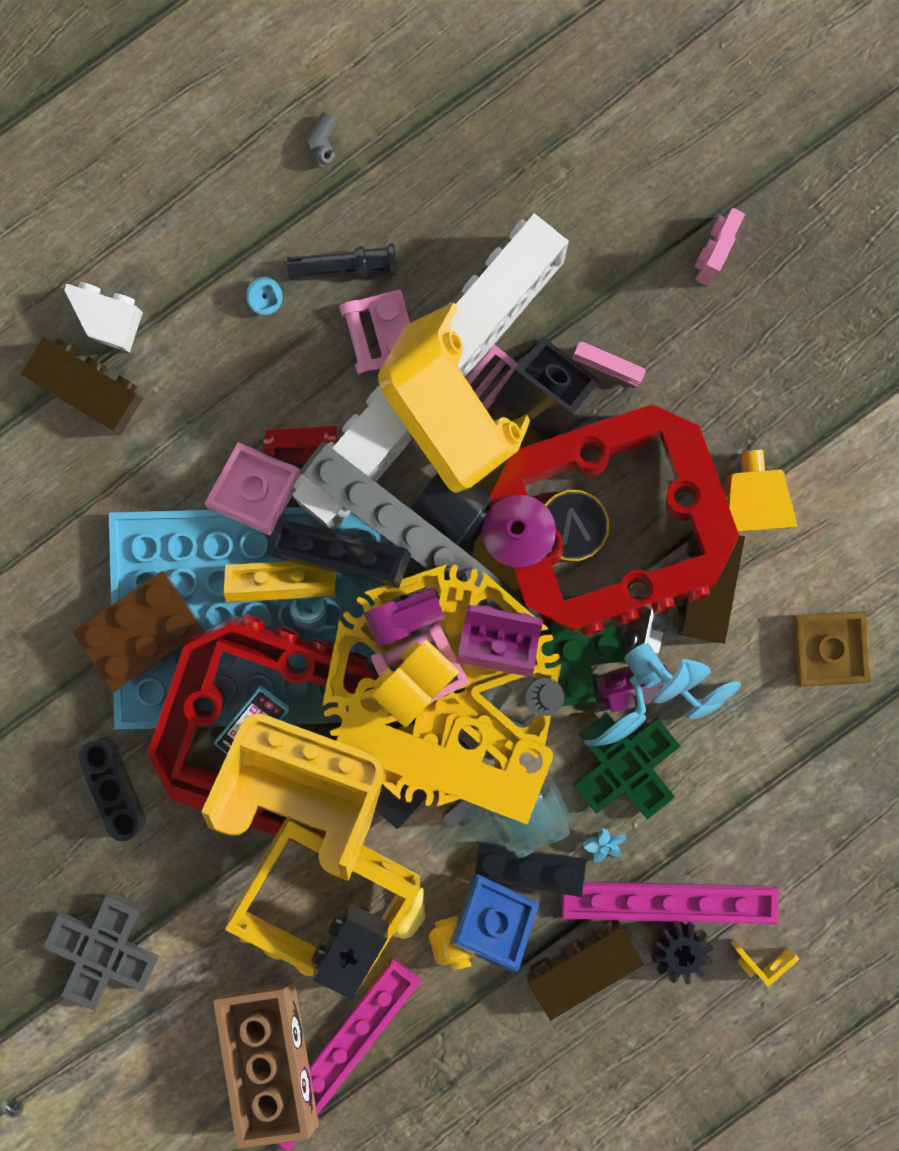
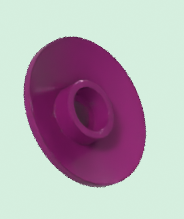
M513 495L498 501L486 514L482 526V538L488 553L497 562L512 568H526L543 560L552 549L556 536L554 518L549 509L539 500L526 495ZM515 523H522L525 526V530L522 534L516 535L511 532V527Z

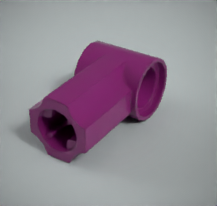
M433 588L409 596V598L397 603L394 600L363 613L377 648L409 636V632L445 618Z

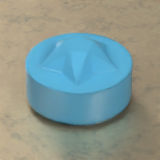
M269 277L256 278L247 287V303L258 314H272L278 310L282 303L281 288L275 280Z
M323 597L295 598L291 603L290 612L292 620L301 629H316L327 620L328 610Z

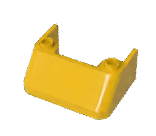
M453 302L404 327L379 371L378 381L382 393L444 483L452 492L458 493L474 486L519 450L530 419L527 415H524L513 421L505 417L493 421L457 366L463 349L462 342L458 334L449 328V324L458 309Z

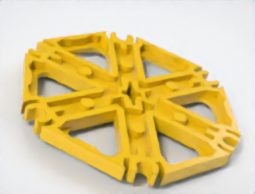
M447 564L402 579L399 588L384 585L364 592L375 602L373 606L364 598L358 597L356 600L363 606L364 612L391 602L396 597L426 587L434 588L439 594V604L445 616L444 619L436 622L439 623L456 658H458L468 605L477 606L481 600L491 599L506 612L515 614L526 613L535 617L486 573L483 572L480 586H475L474 583L478 576L477 569L472 568L470 579L466 582H461L456 577L458 566L453 565L449 573L450 580L445 581L444 571ZM347 611L343 614L345 620L353 624L354 628L346 627L339 620L322 704L324 706L327 703L338 702V707H331L324 712L325 717L336 714L342 719L341 726L330 731L332 736L339 735L354 694L349 693L345 689L343 684L351 646L357 642H364L376 653L381 651L384 654L415 638L411 632L405 638L377 648L364 614L360 618L353 617ZM542 624L541 631L547 630L548 628ZM552 635L540 636L532 676L537 679L542 677L551 678L558 683L561 664L545 668V663L557 661L560 658L559 654L545 656L541 651L543 643L553 640ZM433 645L440 652L437 645ZM404 661L392 667L395 670H397L404 663ZM459 663L469 683L456 690L465 688V691L456 694L453 691L429 703L416 717L413 736L445 748L452 731L453 722L458 717L468 716L484 722L492 728V737L487 751L495 758L494 767L506 771L515 745L519 740L528 739L545 746L551 715L540 716L535 714L531 725L528 727L517 726L479 692L526 676ZM377 688L366 690L361 696L362 706L367 711L377 712L383 708L372 696ZM389 713L385 724L397 720ZM467 725L462 728L481 744L482 733L476 726ZM344 740L338 741L340 743L347 745V743ZM526 749L520 754L521 756L523 753H530L536 759L540 757L539 752L535 749ZM518 759L520 768L524 772H527V769L519 762ZM383 769L384 778L382 784L396 797L401 798V789L406 784L409 786L405 795L406 802H411L415 790L422 789L427 794L426 806L432 804L434 798L433 791H437V789ZM438 790L439 800L436 807L460 798Z

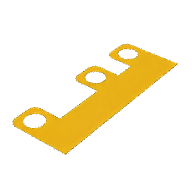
M364 678L358 683L336 741L343 740L348 746L375 755L381 761L383 769L528 824L553 759L551 749L528 739H521L515 745L506 771L482 763L492 737L490 725L468 716H460L456 719L444 748L385 725L389 712L384 707L377 712H370L361 703L363 692L368 688H376L373 685L376 680ZM467 725L476 726L482 733L481 744L472 750L463 748L458 741L459 731ZM526 749H535L542 755V767L535 773H526L519 766V756Z

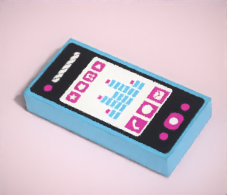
M260 685L216 738L214 744L228 754L241 723L248 716L264 714L281 720L290 707Z

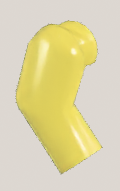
M420 887L419 893L393 933L394 937H400L401 939L412 937L425 921L423 887Z

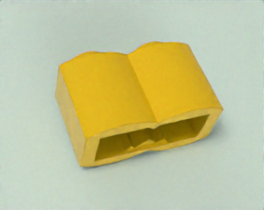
M427 639L422 644L417 640L413 641L400 655L404 663L395 672L387 668L373 683L377 690L372 696L405 728L460 672Z

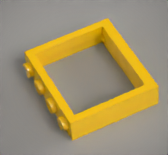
M286 817L230 912L225 930L240 937V942H249L263 949L269 957L277 960L282 959L294 965L300 973L306 976H313L315 966L311 964V959L317 947L247 912L248 907L289 838L319 853L326 832ZM363 845L353 871L396 894L381 918L388 922V939L376 958V962L419 893L420 875Z

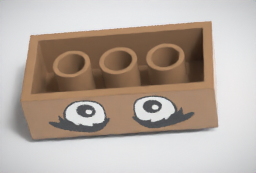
M295 980L224 991L213 1000L237 1149L309 1139L318 1128L319 1123Z

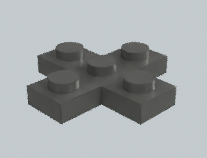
M108 894L102 903L93 926L63 912L57 915L43 948L76 963L62 993V997L95 1011L110 978L143 992L159 955L127 941L141 911L140 907Z

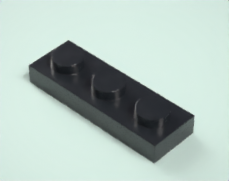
M481 841L479 843L475 875L478 874L497 883L582 897L588 859Z

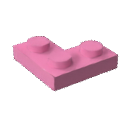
M732 208L726 217L719 215L710 233L711 236L715 237V240L709 239L694 265L695 268L699 269L695 278L696 281L708 286L720 272L736 239L734 236L745 216L744 213Z

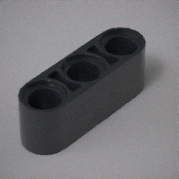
M99 738L88 742L81 748L78 756L85 779L110 837L116 841H128L144 828L146 822L145 813L115 743L106 738ZM95 746L101 747L106 753V762L103 765L95 763L92 759L91 753ZM108 780L115 781L119 785L120 795L118 798H112L106 793L105 784ZM120 814H127L133 819L134 827L132 831H125L120 827L118 821Z

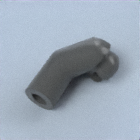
M325 112L321 113L306 138L311 160L320 167L331 164L335 159V152L331 148L328 136L337 124V121Z

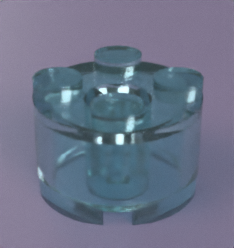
M546 777L548 783L542 785L528 824L488 810L506 849L514 851L516 857H525L533 853L537 845L548 840L551 843L558 842L570 834L568 826L572 822V816L553 777Z

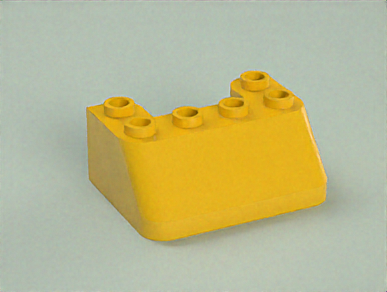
M253 714L241 723L201 813L208 828L229 836H236L245 832L249 828L258 807L324 831L326 835L318 855L320 865L327 873L349 881L372 822L384 778L383 765L373 754L270 716Z

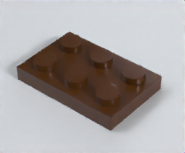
M161 571L79 626L72 633L111 691L115 692L184 646L190 637L205 631V629L166 571Z

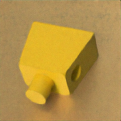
M763 450L741 452L743 473H733L726 476L724 492L738 532L797 527L783 470L765 471Z

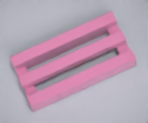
M582 341L579 342L572 357L573 360L635 387L641 383L646 372L645 368Z
M495 344L466 378L471 386L495 355L500 359L474 391L479 398L506 364L511 368L482 403L486 410L494 403L495 397L519 365Z

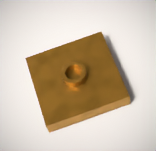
M867 611L792 615L797 687L871 683Z

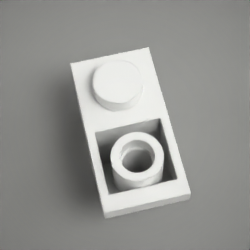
M80 282L78 287L66 284L64 291L87 336L97 343L130 353L143 314L134 305L135 300L118 293H114L113 298L101 295L100 288L84 282Z

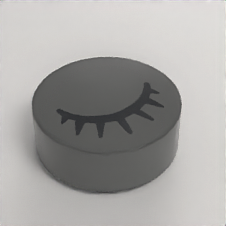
M542 677L530 683L526 690L525 698L528 707L535 714L550 716L562 707L564 692L555 680Z

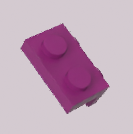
M468 605L457 663L532 677L543 620L526 613L515 614L495 610L490 606Z

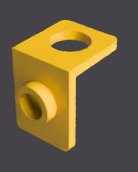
M734 939L730 942L741 955L737 963L750 978L757 974L768 987L799 960L797 955L790 948H787L761 971Z

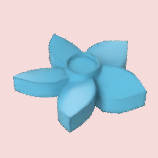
M602 828L598 833V838L591 837L583 842V847L588 852H592L594 863L604 860L607 854L621 858L617 845L626 840V835L619 834L610 837L608 830Z

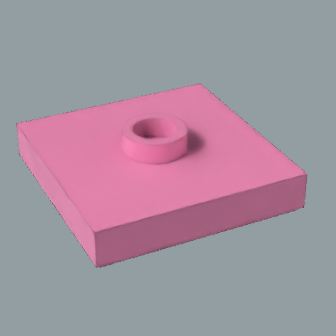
M237 442L204 504L210 510L271 536L295 490L293 487L295 482L302 475L300 473L301 469Z

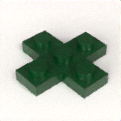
M582 594L563 596V600L566 601ZM547 621L548 635H552L553 640L543 643L541 651L545 656L559 654L560 658L555 662L545 663V668L561 664L558 684L564 692L562 707L596 702L591 666L625 661L621 625L604 627V630L599 633L583 637L582 632L573 634Z
M605 712L578 733L583 741L595 740L616 723ZM656 717L630 739L626 736L611 744L588 746L600 763L573 784L596 814L625 792L648 820L675 798L653 768L681 746L659 718Z

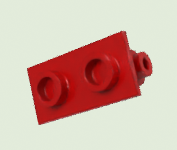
M337 426L265 430V439H263L264 453L288 464H306L322 441L327 445L330 442L334 444L338 442Z

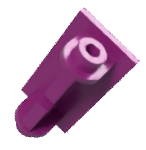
M633 672L625 674L612 673L604 679L595 680L601 695L600 702L603 711L610 709L612 713L635 707L633 697L635 691L629 681L634 676ZM662 681L650 688H647L645 684H641L645 705L654 703V695L665 685Z

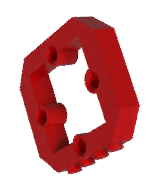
M650 404L520 448L509 458L490 495L492 505L509 496H528L525 488L526 485L577 469L583 476H599L607 469L609 457L661 440L675 481L670 484L667 490L666 509L677 520H690L702 553L701 556L650 573L643 570H633L627 573L620 583L564 601L552 568L562 558L564 551L562 536L556 529L554 549L543 560L526 568H514L526 607L530 613L573 634L582 632L583 637L603 631L604 624L616 620L618 625L627 624L639 619L638 613L653 609L654 613H659L675 607L674 601L688 597L689 602L710 595L709 589L715 587L737 543L739 532L699 425L654 404ZM587 449H596L600 452L601 457L595 462H586L582 459L581 455ZM680 492H687L693 496L694 503L683 507L676 503L674 497ZM515 523L511 527V532L516 535L522 534L525 530V526L522 523ZM634 583H642L647 586L649 594L643 599H633L628 593V588Z
M243 615V618L235 616L190 637L183 647L147 752L170 800L203 810L218 776V773L186 763L198 726L205 727L213 724L225 706L224 692L213 683L224 652L278 670L281 676L290 683L298 684L307 680L326 687L334 646L318 639H314L313 643L300 639L299 633L288 628L279 627L278 630L263 626V620L251 615ZM351 651L348 656L343 684L349 693L355 694L358 683L362 679L371 678L376 680L379 674L374 664L368 663V657ZM292 654H301L306 658L308 665L301 669L295 668L289 663L288 657ZM201 697L209 699L213 704V710H201L197 706L196 699ZM394 722L385 725L393 727ZM331 735L329 739L337 740L338 736ZM258 807L249 827L276 836L286 817ZM289 838L290 841H293V842H295V843L301 844V843H299V842H297V841H295V840Z

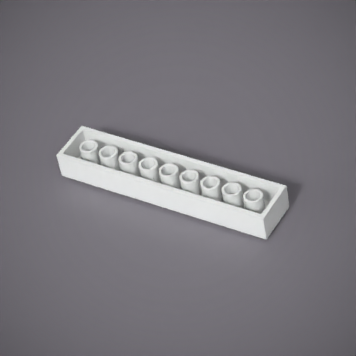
M535 213L527 222L522 219L517 223L509 235L512 240L504 249L496 248L485 263L488 268L480 277L476 274L473 275L462 289L464 295L456 304L458 309L449 324V328L458 334L462 342L463 349L457 366L465 378L564 263L569 241ZM380 386L368 397L366 403L369 406L360 416L354 414L343 426L342 431L345 434L336 444L333 442L328 444L375 482L380 479L414 439L382 393ZM301 475L293 486L296 491L292 495L297 503L330 531H335L351 512L304 475Z

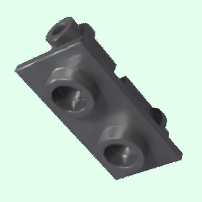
M637 587L633 599L645 598L649 594L648 588ZM653 609L638 613L640 618L629 623L628 630L624 635L625 656L634 648L644 643H649L657 657H659L663 632L652 630L653 623L665 625L668 610L654 613Z

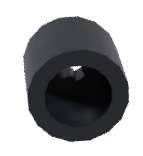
M437 472L416 500L411 510L459 546L462 541L466 543L484 520L490 510L488 505L492 499L490 497L491 494L477 484L461 492L454 493L447 487Z

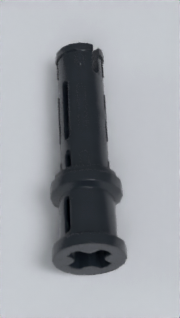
M389 243L387 247L372 249L358 246L354 252L301 257L290 256L287 257L289 280L357 274V277L365 279L369 274L390 273L391 276H397L394 243Z

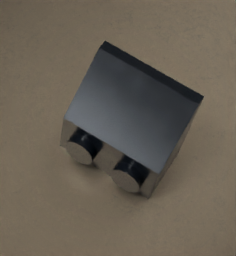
M543 337L516 367L495 399L517 416L527 415L530 419L529 425L536 432L550 439L560 433L600 380Z

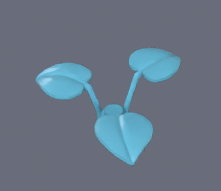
M644 643L631 650L624 657V660L634 674L629 681L633 685L636 695V710L622 718L595 740H586L584 743L586 746H601L617 742L631 734L646 720L644 715L646 708L641 684H645L647 688L653 687L661 681L665 684L654 695L653 700L655 703L666 702L680 693L694 706L687 713L689 719H698L717 710L739 690L741 684L738 681H733L717 688L704 699H696L688 690L711 674L710 668L700 662L681 659L676 673L672 676L665 669L650 644Z

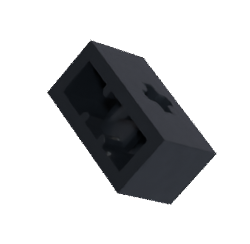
M349 903L343 915L337 913L333 918L328 930V934L331 936L326 945L322 943L318 945L311 959V964L315 966L314 982L353 1000L388 939V922Z

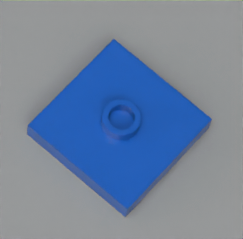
M478 874L474 875L461 908L450 945L509 972H518L539 903Z

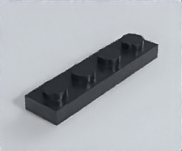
M279 519L266 551L275 558L396 588L400 587L412 555L407 548Z

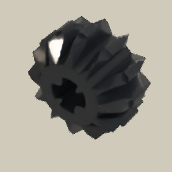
M673 921V932L669 933L665 927H661L659 931L664 940L658 938L652 940V945L659 950L651 954V959L653 962L660 963L657 967L660 975L669 972V980L672 983H676L682 974L684 982L690 984L692 981L691 973L695 972L700 978H703L705 975L700 965H712V960L705 954L713 951V946L710 942H704L707 934L703 929L695 932L693 922L689 921L682 931L680 923ZM685 945L689 953L686 957L682 954V959H678L675 951L678 947L682 950L681 946Z

